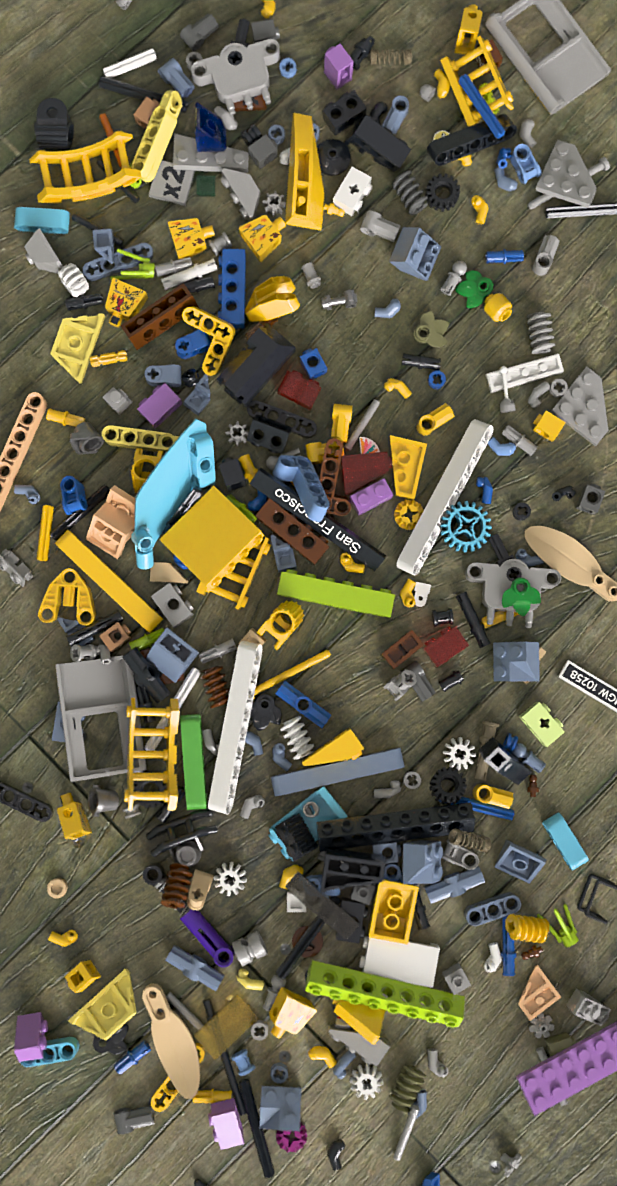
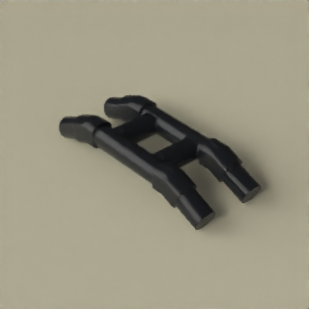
M195 810L190 812V814L154 827L153 830L146 834L148 840H152L167 832L169 840L158 844L157 847L150 851L151 855L156 857L174 846L197 837L200 838L208 836V834L217 833L216 825L194 829L192 822L205 817H211L213 815L212 810ZM185 824L187 833L176 837L174 828Z

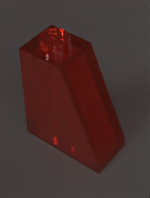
M387 451L341 457L345 496L352 495L389 473V468H392L391 456L388 457Z

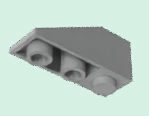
M335 1024L328 1025L329 1036L337 1042L340 1040L346 1044L345 1047L350 1052L360 1054L362 1056L361 1059L368 1065L373 1064L377 1067L390 1048L389 1041L381 1035L374 1045L352 1027L350 1029L335 1028Z

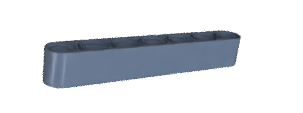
M394 748L359 756L355 760L350 758L348 760L275 775L271 777L274 796H281L405 767L401 748Z

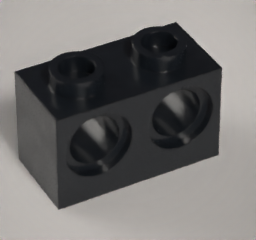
M355 90L350 93H344L336 102L327 104L323 109V119L334 136L362 119L366 115L367 108ZM354 105L355 108L350 109L347 106ZM332 115H339L340 117L337 118V119H335V118H333V117H331V116H332Z
M257 414L252 421L247 441L251 442L254 446L268 448L273 453H283L293 427ZM256 429L262 430L264 435H259ZM274 436H279L282 442H277Z
M230 457L222 460L219 467L228 492L245 487L246 483L238 459Z

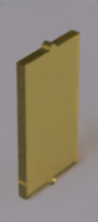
M237 994L194 1037L200 1042L202 1049L206 1050L216 1060L258 1020V1017L252 1012L250 1005L246 1004Z

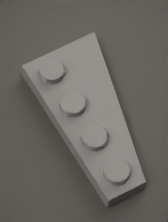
M174 133L173 170L221 172V169L227 168L248 173L249 152Z

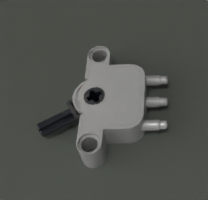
M493 534L488 540L499 561L496 564L472 563L465 570V577L470 582L483 583L482 603L487 608V624H493L495 611H506V625L512 626L514 612L516 611L513 606L507 608L502 606L503 593L511 588L512 582L516 578H525L529 581L531 587L539 591L541 596V588L552 589L561 582V574L554 569L533 567L529 569L523 561L515 559L513 554L509 556L499 534ZM471 568L479 571L478 577H473L470 574ZM511 573L516 574V577L509 578V575ZM547 575H552L555 578L554 584L547 581ZM517 585V589L523 591V585ZM531 604L528 613L525 615L526 628L532 627L533 611L540 604Z

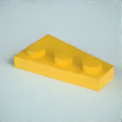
M390 435L395 496L414 500L427 444Z

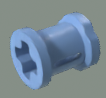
M242 1049L231 1056L232 1061L236 1062L239 1069V1076H244L255 1069L254 1064H251L248 1058L247 1049Z

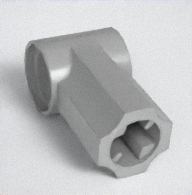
M369 210L365 215L360 230L369 236L378 235L394 242L401 225L383 219L379 213Z
M545 235L543 237L536 259L532 265V270L536 275H545L552 265L560 242L553 235ZM539 262L545 263L546 266H541Z

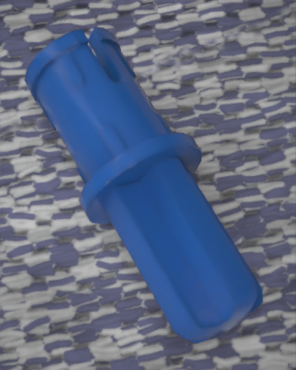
M503 249V251H486V264H506V262H521L524 260V252L522 250L506 251V249Z
M143 1040L132 1051H127V1055L114 1065L116 1072L122 1074L133 1064H138V1061L151 1051L149 1044Z

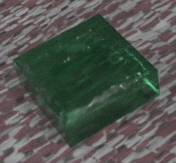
M197 176L196 195L199 197H215L216 177Z

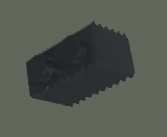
M300 813L275 826L278 838L283 841L286 852L292 857L293 861L318 848V844H316L314 837H312L313 834H311Z

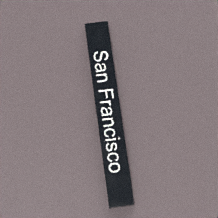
M261 467L249 483L373 571H376L386 558L384 553L327 513H325L323 520L320 522L310 520L306 515L298 493Z

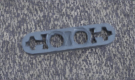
M141 243L124 249V251L130 253L136 252L138 256L143 258H150V261L154 255L152 247L148 243ZM143 249L148 251L147 256L141 254ZM115 252V265L112 269L107 270L104 268L107 260L101 257L87 262L82 270L87 280L96 281L138 266L139 263L143 264V262L132 258L130 263L122 262L124 255ZM99 264H100V266H101L103 272H100L99 267H98ZM90 268L95 270L94 275L88 273Z

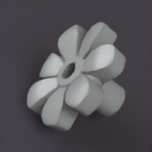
M540 1013L537 1018L535 1017L530 1021L532 1023L529 1025L530 1032H535L534 1036L536 1038H541L542 1034L545 1038L549 1037V1031L554 1030V1025L550 1023L552 1018L549 1015L544 1017V1014Z
M506 1153L502 1155L501 1160L506 1164L504 1169L506 1177H509L514 1168L517 1169L522 1157L519 1153L515 1157H510Z

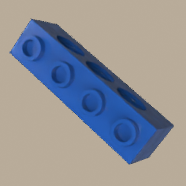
M222 249V255H219V267H222V274H219L218 277L219 286H222V292L218 293V303L222 304V311H218V318L232 324L235 329H245L246 252L245 249ZM230 268L237 269L233 274L227 272ZM230 286L237 288L234 292H229L227 289ZM231 304L237 306L236 309L233 311H229L227 309V307Z

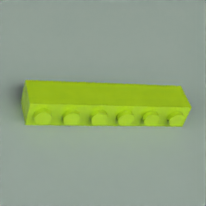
M286 569V572H281L278 596L386 618L391 617L395 594H391V590L380 588V591L372 590V586L361 585V588L355 587L353 582L343 581L342 584L336 583L335 579L324 577L323 580L316 579L314 574L305 573V576L297 575L298 571Z

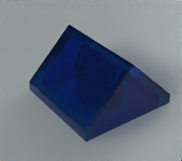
M197 102L195 104L197 152L226 150V128L222 120Z

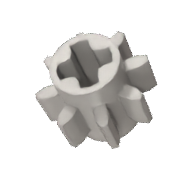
M276 191L273 194L267 193V200H263V205L267 206L265 213L270 212L273 217L278 213L282 215V208L286 207V202H282L284 195L279 196Z
M238 421L234 426L229 424L230 431L225 432L227 436H231L228 440L229 443L234 441L237 446H239V442L243 441L246 443L245 436L249 434V432H244L247 427L246 424L240 426ZM234 431H241V436H235Z

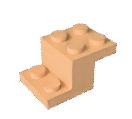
M114 485L109 491L106 502L93 515L86 540L118 559L134 531L135 498Z

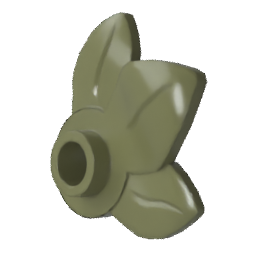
M427 312L421 316L420 323L414 330V338L417 342L427 343L434 348L443 347L447 344V340L442 335L447 331L449 322L435 320L433 312ZM425 332L426 336L421 337L419 333Z

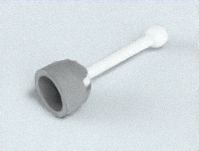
M502 366L500 372L502 373L505 399L500 403V413L516 411L514 401L508 398L507 367Z

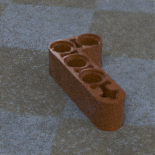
M333 436L328 439L325 446L319 480L330 503L326 513L345 516L351 510V501L346 496L335 494L343 452V441L341 438ZM334 441L340 446V448H336L335 456L331 455L332 446H329ZM333 460L336 463V468L333 470L328 469L326 462ZM329 479L332 481L333 486L325 488L322 481ZM344 501L347 503L348 508L340 510L337 504Z

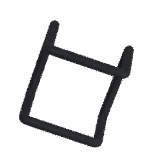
M590 874L577 909L584 912L586 917L607 924L608 921L601 915L590 911V907L599 883L616 890L617 885L612 881ZM594 878L596 882L586 909L582 908L581 906L591 879Z

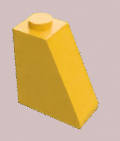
M333 1000L332 1004H335L334 1013L367 1041L375 1045L380 1037L385 1010L372 1009L362 1004L355 1005L345 1000Z

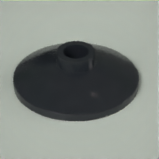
M328 139L317 146L320 170L323 174L336 176L347 170L351 162V153L344 142L337 139ZM333 152L336 155L331 157L329 154Z

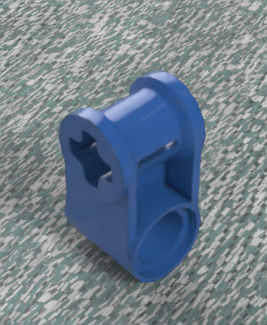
M197 329L176 341L177 355L181 359H189L197 354L208 351L211 340L207 333Z
M73 476L64 477L60 487L62 506L65 513L71 515L74 511L86 510L88 505L84 485Z

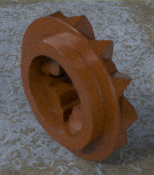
M302 926L295 931L292 937L293 948L309 926ZM320 931L313 939L312 945H309L302 954V957H313L321 951L323 936Z

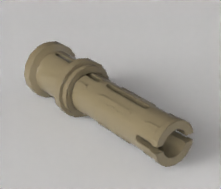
M482 720L483 730L482 735L479 736L480 748L492 736L495 738L499 723ZM479 751L474 778L486 781L489 764L484 761Z

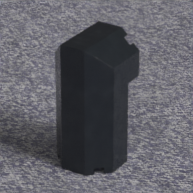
M268 323L264 324V328L260 326L246 342L249 345L248 348L243 347L242 351L216 379L220 386L222 384L226 386L224 391L237 403H243L244 407L248 406L296 351V347Z

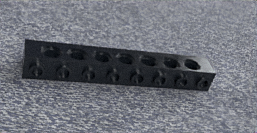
M471 802L320 821L316 822L319 850L323 852L326 851V847L346 849L446 836L453 829L474 832L475 815Z

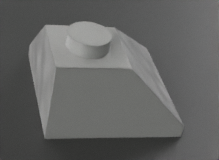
M40 228L37 229L24 246L28 252L25 256L31 265L34 263L38 269L58 273L63 266Z

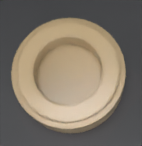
M54 878L47 886V892L53 898H61L68 890L67 882L62 878Z

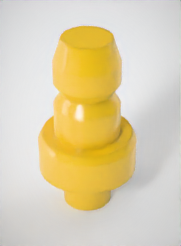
M331 202L329 205L325 204L323 208L327 210L329 215L337 214L338 216H343L345 212Z

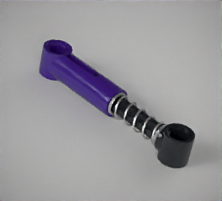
M151 863L143 871V879L147 884L155 886L156 889H159V892L164 893L163 889L166 886L165 881L167 879L164 868L159 863ZM150 869H155L158 872L157 878L150 877ZM181 900L180 902L184 903L185 907L174 909L180 913V920L214 958L216 965L222 968L228 967L233 962V947L223 940L198 910L190 909L187 902ZM225 951L229 954V958L221 959L219 953Z

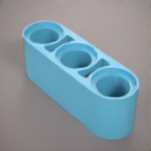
M17 207L15 209L14 228L25 232H35L40 228L42 233L66 234L69 231L70 213L61 209Z
M559 812L542 822L572 871L589 861Z
M74 1037L47 1040L46 1048L52 1049L54 1055H48L44 1049L43 1058L20 1063L25 1067H33L71 1060L79 1050V1041ZM65 1045L72 1046L73 1052L66 1051Z

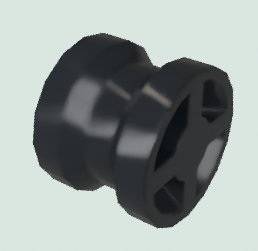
M255 124L250 125L247 131L243 130L240 132L248 147L263 137Z

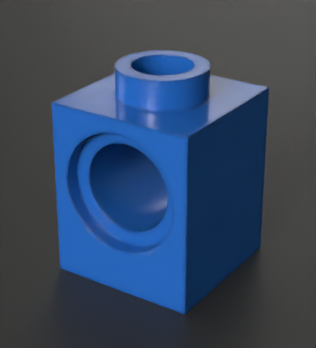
M317 348L314 350L308 349L302 353L300 363L310 381L327 373V367ZM309 360H316L318 364L311 367L307 364Z

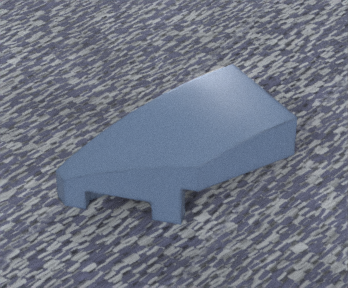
M93 230L94 250L111 264L114 263L113 230Z
M207 374L200 379L195 389L183 402V405L196 415H199L210 402Z
M270 535L278 573L285 572L286 569H297L293 549L290 548V545L277 539L276 536Z
M57 619L68 635L86 627L75 620ZM91 636L90 638L85 639L77 644L80 646H86L93 642L95 639L93 636Z

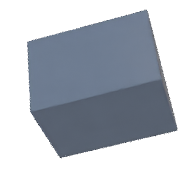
M506 839L494 867L530 884L546 863V859Z

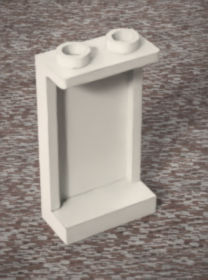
M369 936L364 937L363 948L366 951L365 956H361L359 964L362 972L433 988L440 950L438 944L430 943V945L412 941H408V944L370 938Z

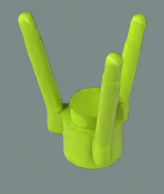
M117 249V252L142 261L143 264L139 263V271H121V275L111 276V280L113 278L118 280L154 278L155 263H150V258H143Z
M564 904L563 907L569 926L565 925L558 910L554 909L553 911L562 929L559 930L560 934H558L549 924V931L556 937L559 943L563 942L565 947H570L576 944L579 939L576 935L577 930L574 927L568 906Z

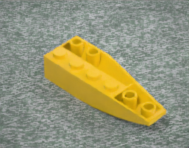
M293 113L285 224L322 230L324 188L312 116Z

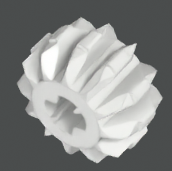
M69 263L58 271L61 282L71 295L78 297L89 289L86 278L75 264Z
M458 737L457 743L452 738V746L447 743L445 744L449 751L442 752L445 755H449L444 759L445 762L452 760L449 767H454L456 764V769L458 770L461 769V764L464 769H467L466 762L474 763L473 760L469 759L470 756L476 757L475 753H470L475 747L473 745L467 747L470 742L467 739L462 744V737ZM457 749L464 752V754H461L462 758L455 757Z
M230 862L229 868L226 863H223V870L217 868L216 872L219 875H214V880L219 881L215 884V887L222 886L220 893L222 894L226 889L227 896L231 895V890L237 895L239 893L237 888L243 890L244 885L242 883L247 882V878L241 877L246 874V871L242 870L239 872L240 864L233 868L234 862ZM227 875H230V877H235L233 883H231V881H226L228 877Z
M367 1063L365 1068H362L359 1064V1071H352L354 1077L350 1078V1083L353 1084L351 1089L352 1091H357V1097L364 1094V1099L367 1100L370 1094L372 1098H375V1092L380 1093V1086L384 1083L380 1079L382 1073L376 1072L377 1067L375 1065L370 1069ZM367 1078L370 1079V1083H368V1082H366V1084L363 1083V1080H364V1079H365L366 1081H367Z

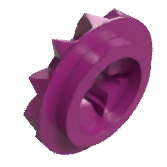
M301 1122L300 1130L294 1131V1136L297 1139L293 1138L291 1143H289V1137L286 1135H290L292 1131H276V1142L280 1149H284L287 1153H296L304 1147L307 1141V1130Z

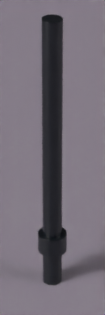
M206 999L203 1001L207 1013L206 1020L208 1025L211 1026L239 1115L242 1116L246 1114V1109L219 1028V1018L217 1013L214 1012L211 1000Z

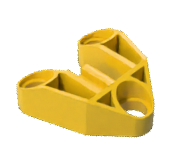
M286 276L270 277L254 288L245 308V314L250 322L268 321L292 313L299 308L300 303L297 297L292 294L295 290V285L291 278Z
M71 568L63 570L48 586L38 611L39 619L45 623H52L57 619L61 606L62 587H64L63 606L74 607L75 591L78 588L76 604L77 621L85 626L94 623L96 620V610L90 587L76 570ZM68 572L75 574V580L71 583L65 580V575ZM45 609H50L53 612L49 620L43 618L42 614ZM85 611L91 614L89 622L81 620V614Z

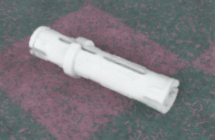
M213 258L199 265L196 263L194 267L171 276L161 278L165 290L197 277L199 279L203 278V275L218 269Z

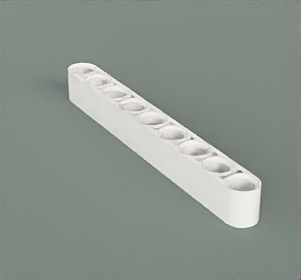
M476 419L470 423L397 560V568L412 575L419 573L442 530L440 525L446 522L441 520L442 516L449 517L446 511H452L450 506L456 504L492 436V425Z
M241 641L237 650L208 802L209 810L229 814L233 807L263 650L261 644Z

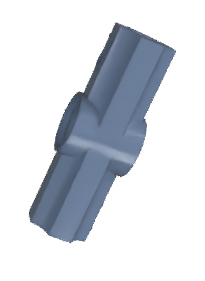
M477 866L473 870L449 874L443 880L424 888L432 904L447 897L462 895L467 889L485 883L480 867Z
M176 945L173 946L165 960L183 971V974L189 979L199 981L214 991L217 990L225 976L207 965L203 958L194 954L191 955Z

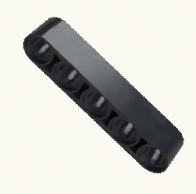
M501 114L496 117L505 129L504 136L496 138L486 122L483 121L432 141L427 147V153L436 165L442 166L512 138L517 132V127L506 114Z

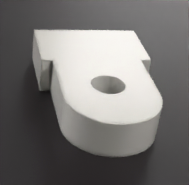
M416 582L414 599L417 607H422L426 604L431 585Z

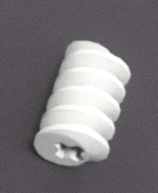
M301 716L282 723L284 726L280 729L281 731H287L283 736L284 738L291 739L287 743V745L294 746L290 752H297L293 757L294 760L314 752L310 751L314 744H307L311 738L304 737L308 731L301 730L305 724L298 723Z

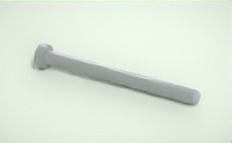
M602 157L599 159L598 164L587 170L590 176L601 170L606 171L610 169L608 160ZM543 194L529 202L527 206L529 209H534L553 198V196Z

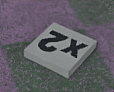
M161 160L151 184L149 197L186 206L195 170H173V163Z

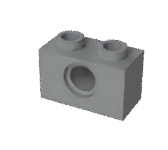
M168 583L151 597L173 628H176L194 615L192 613L194 608L188 600L184 602L180 595L183 593L177 585L173 586L171 583ZM173 599H177L179 602V606L175 610H171L169 607V603Z

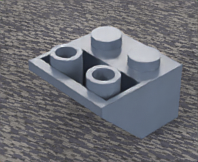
M403 227L389 262L402 272L428 281L441 246L421 228Z
M166 628L154 643L145 659L149 663L154 664L159 671L176 683L199 652L173 631Z

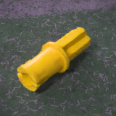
M49 408L46 415L47 420L62 423L63 426L70 425L76 427L80 423L85 422L84 417L69 414L68 411L61 412Z
M213 1088L212 1091L198 1090L192 1101L194 1103L212 1104L232 1099V1090L216 1091Z

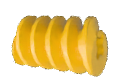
M510 914L505 920V928L512 940L543 943L549 932V922L545 918Z

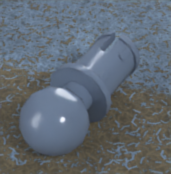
M516 744L512 754L516 758H523L522 763H526L537 773L541 772L546 763L537 758L533 751L527 752L524 744Z

